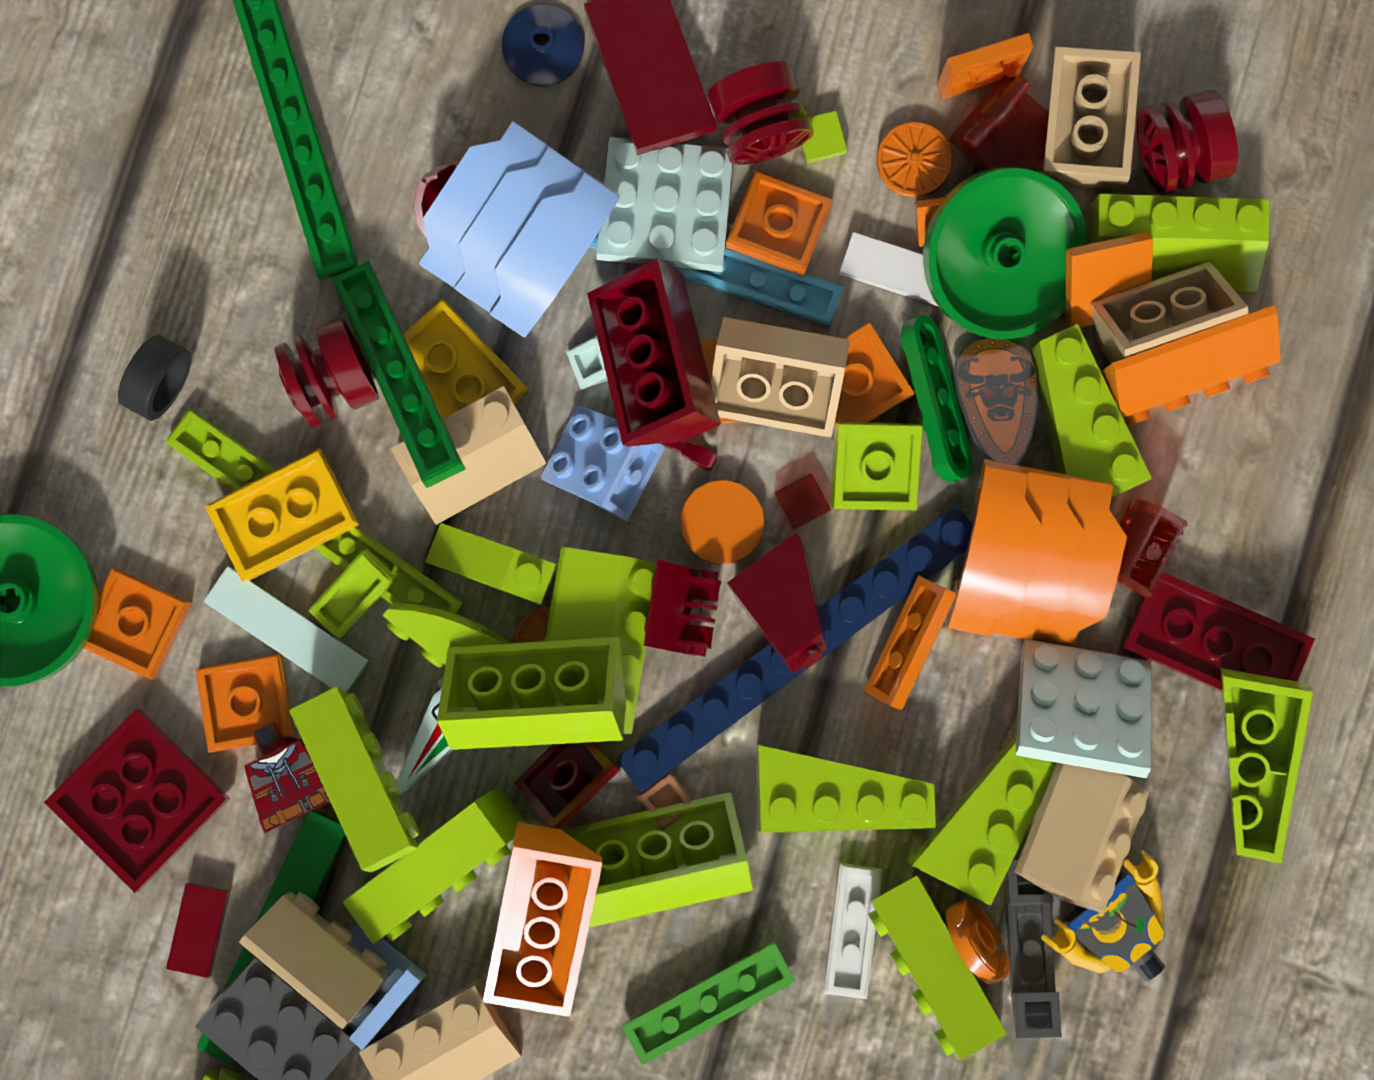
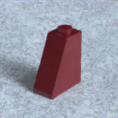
M795 533L727 582L735 599L792 673L800 668L806 669L814 665L821 658L822 652L827 649L808 553L801 538Z

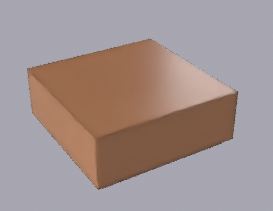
M672 771L636 796L645 809L650 812L657 811L656 808L683 802V805L690 804L693 800ZM684 814L670 815L664 819L663 817L658 818L655 822L663 831Z

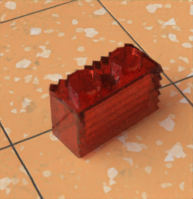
M1133 497L1119 523L1127 539L1116 586L1148 598L1153 596L1152 590L1157 588L1155 582L1160 581V574L1165 573L1163 567L1168 565L1167 559L1172 558L1171 551L1176 550L1175 544L1180 542L1179 536L1184 535L1183 528L1188 527L1187 520L1161 505Z

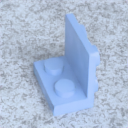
M578 405L549 459L541 479L548 484L590 501L614 517L628 522L665 447L660 443L626 447L622 445L616 419Z
M357 923L350 931L353 935L350 941L363 952L368 948L379 955L386 963L384 970L390 974L389 978L366 1006L348 1024L355 1030L349 1039L363 1050L427 974L384 937L373 945Z

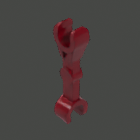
M680 441L660 443L669 450L674 449L680 452L691 463L707 471H711L717 461L716 454L713 451L700 445L688 442L682 443Z

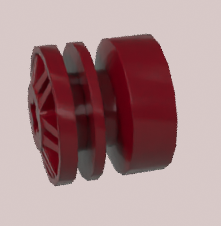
M772 61L744 68L728 75L709 89L707 96L716 121L720 124H730L721 136L723 143L729 146L727 155L730 163L734 165H749L768 161L800 147L812 138L814 130L811 122L805 119L807 115L806 107L802 103H791L798 97L800 89L792 66L788 62Z
M1206 90L1184 96L1179 102L1178 108L1173 102L1166 101L1161 103L1158 108L1148 106L1141 108L1137 113L1136 140L1139 156L1145 175L1157 194L1163 196L1173 193L1176 188L1181 190L1188 189L1193 184L1194 176L1199 182L1206 184L1231 177L1236 172L1238 143L1230 111L1224 99L1217 91Z
M342 317L316 328V336L320 347L316 350H312L308 342L301 335L295 337L294 342L299 355L298 358L295 357L285 342L274 347L279 366V376L293 406L303 415L312 428L323 424L318 406L322 404L332 420L338 418L339 413L335 397L342 395L353 410L380 399L365 358L350 328Z

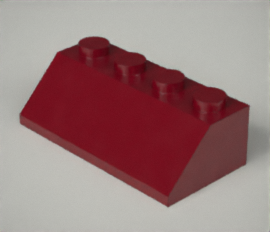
M657 258L587 293L622 445L630 447L686 441L721 425L682 273Z

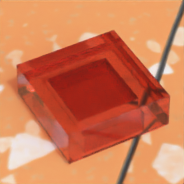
M812 473L774 492V496L793 531L831 512V508Z

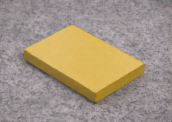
M443 298L404 334L443 419L503 386L514 405L529 392V389Z
M320 448L205 505L207 513L243 583L359 526Z

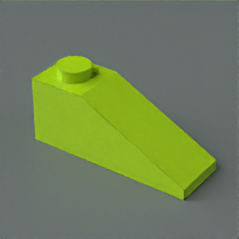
M442 523L439 525L425 563L542 607H545L558 567L552 562Z

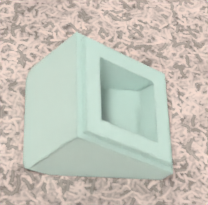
M597 335L566 351L581 390L607 381Z

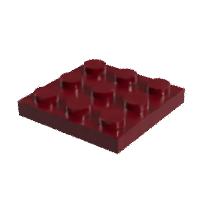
M135 709L44 803L134 893H137L231 798L141 709Z

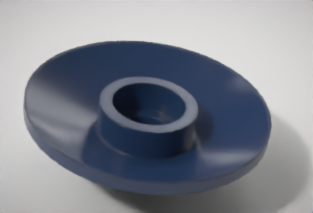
M538 4L519 11L508 22L502 36V53L506 65L517 78L535 86H551L566 80L577 70L584 54V37L578 22L567 11L554 5ZM538 35H547L550 38L549 42L544 46L535 44L534 40Z

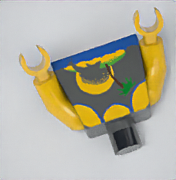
M1145 850L1141 851L1143 860L1138 866H1134L1129 859L1125 860L1124 866L1133 878L1128 873L1119 871L1114 893L1107 903L1104 914L1077 906L1061 921L1058 919L1054 921L1059 929L1053 938H1048L1043 934L1041 939L1055 951L1061 953L1073 965L1097 973L1107 972L1111 969L1117 974L1123 973L1132 965L1145 982L1152 980L1165 968V964L1151 949L1165 936L1161 927L1165 920L1161 888L1156 877L1158 872L1157 863Z

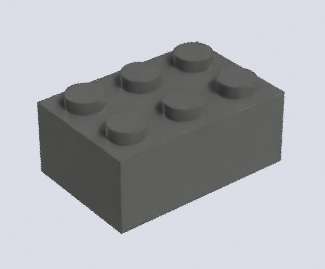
M255 955L202 1014L195 1026L258 1080H325L355 1045L349 1039L355 1032L354 1029L349 1025L341 1029Z

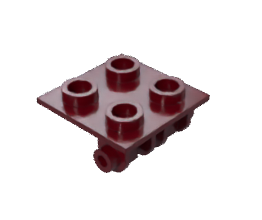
M657 559L655 574L651 581L652 595L649 614L644 625L645 639L643 646L691 656L706 657L707 649L712 647L714 628L699 624L700 622L715 624L716 619L702 617L701 612L702 609L717 611L718 606L703 604V600L718 602L722 581L718 580L719 572L705 569L701 571Z

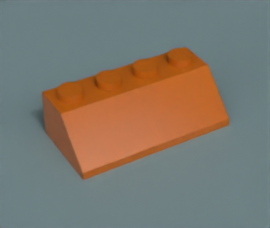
M1275 305L1111 363L1101 373L1127 427L1152 418L1149 411L1164 406L1168 413L1191 404L1189 397L1204 392L1206 398H1210L1230 390L1229 382L1243 378L1245 384H1249L1269 376L1268 368L1281 361L1277 309Z
M521 822L516 824L483 1002L570 1017L603 858L561 829Z

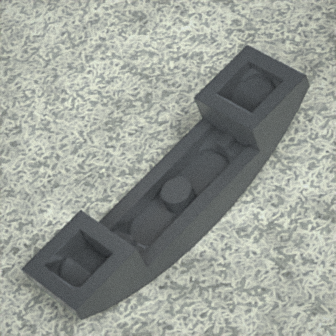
M1013 860L1006 873L1005 899L1007 954L1010 958L1009 981L1016 1038L1062 1037L1059 992H1056L1053 948L1041 939L1043 934L1048 938H1052L1050 904L1053 903V895L1015 873L1014 871L1019 860Z

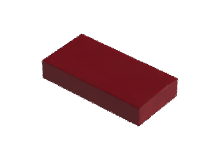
M190 882L185 883L167 961V970L204 978L212 976L231 891Z

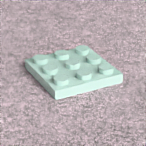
M609 137L604 184L617 192L620 198L598 233L597 260L645 265L658 258L671 267L722 272L733 165L730 163L727 155L728 148L677 143L637 156L631 139Z
M1025 639L1021 648L1016 755L1147 778L1151 770V661Z

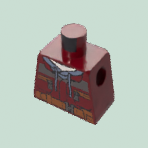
M276 721L252 732L262 756L245 765V772L264 834L330 802L301 737L286 744Z

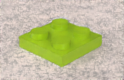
M835 422L830 506L833 509L917 510L923 426L904 423Z

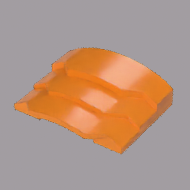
M984 459L974 499L976 514L960 581H955L953 592L957 593L947 615L948 628L987 636L995 633L1021 639H1037L1073 646L1080 630L1106 618L1127 539L1125 532L1110 511L1113 484Z

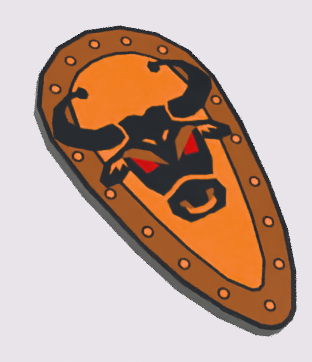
M987 337L975 339L963 347L955 360L953 378L959 404L974 441L984 456L991 461L1018 465L1029 447L1036 421L1039 397V375L1036 362L1023 345L1011 339H992Z

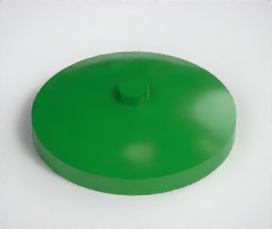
M1017 167L993 168L977 173L961 182L944 198L930 221L923 247V267L929 291L940 310L950 320L972 333L992 339H1014L1033 334L1050 325L1065 311L1066 249L1089 244L1087 225L1080 207L1072 195L1049 176Z
M6 514L0 515V686H26L56 675L80 654L87 644L96 623L99 593L93 567L83 549L72 537L57 526L29 516Z

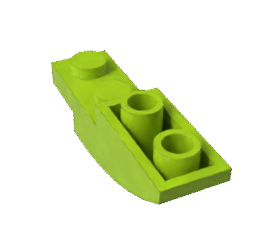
M392 603L383 614V617L389 621L387 627L396 636L405 641L410 637L423 647L420 651L421 654L433 665L440 668L446 663L449 647L512 644L501 635L477 622L434 607L408 603Z

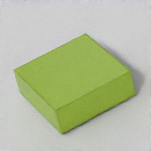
M837 111L805 118L811 122L814 130L812 138L801 145L806 164L846 154L847 147Z

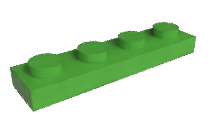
M775 941L626 1021L622 1024V1028L641 1064L644 1065L796 981Z

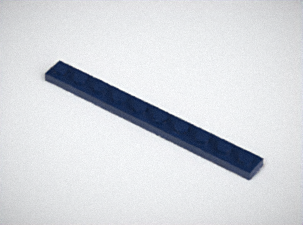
M958 505L954 506L819 607L827 649L822 652L820 659L909 594L918 575L929 579L967 551L973 525ZM769 644L615 759L640 793H642L808 668H800L792 673Z

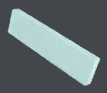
M227 566L203 601L331 688L337 686L349 693L370 662V660L252 581L243 583L237 571Z

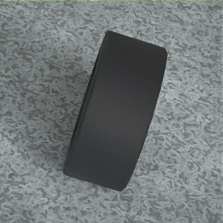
M161 335L150 337L133 355L124 371L118 390L119 404L149 421L160 418L176 400L185 384L191 366V353Z

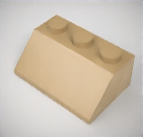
M1055 47L1043 173L1082 188L1125 191L1131 174L1141 52Z
M1210 261L1091 302L1095 342L1110 364L1248 314V306Z
M723 317L716 345L711 379L719 417L832 438L850 340Z
M504 386L443 419L466 470L426 488L422 483L404 441L390 448L409 484L435 525L547 464Z
M1056 763L1014 872L1061 901L1104 914L1107 903L1114 893L1115 882L1124 858L1130 851L1131 840L1136 826L1145 811L1149 791L1120 773Z
M292 892L285 894L241 938L239 943L343 1029L360 1013L389 978L390 974L384 970L386 963L372 950L366 948L363 952L350 941L353 935L343 925L334 920L329 924L317 914L320 908L308 896L301 892L297 896Z
M480 979L377 1037L363 1050L359 1051L373 1080H481L521 1057L522 1054L495 1005L483 1002L485 987Z

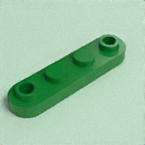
M920 315L904 322L901 329L900 342L905 351L910 369L911 385L918 400L921 423L926 432L932 455L933 469L946 482H955L970 476L973 469V459L939 329L930 317Z

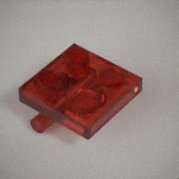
M1004 75L951 134L948 141L983 171L1000 167H1017L1033 171L1045 157L1049 111L1026 93L1031 87L1026 78L1018 75L1012 81L1008 76Z

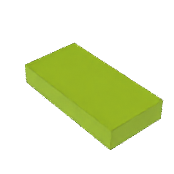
M365 549L308 611L340 640L396 581L397 577L368 549Z

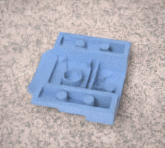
M512 121L499 141L470 146L423 217L429 248L418 264L454 287L456 291L487 310L491 316L525 338L586 253L618 202L620 195Z

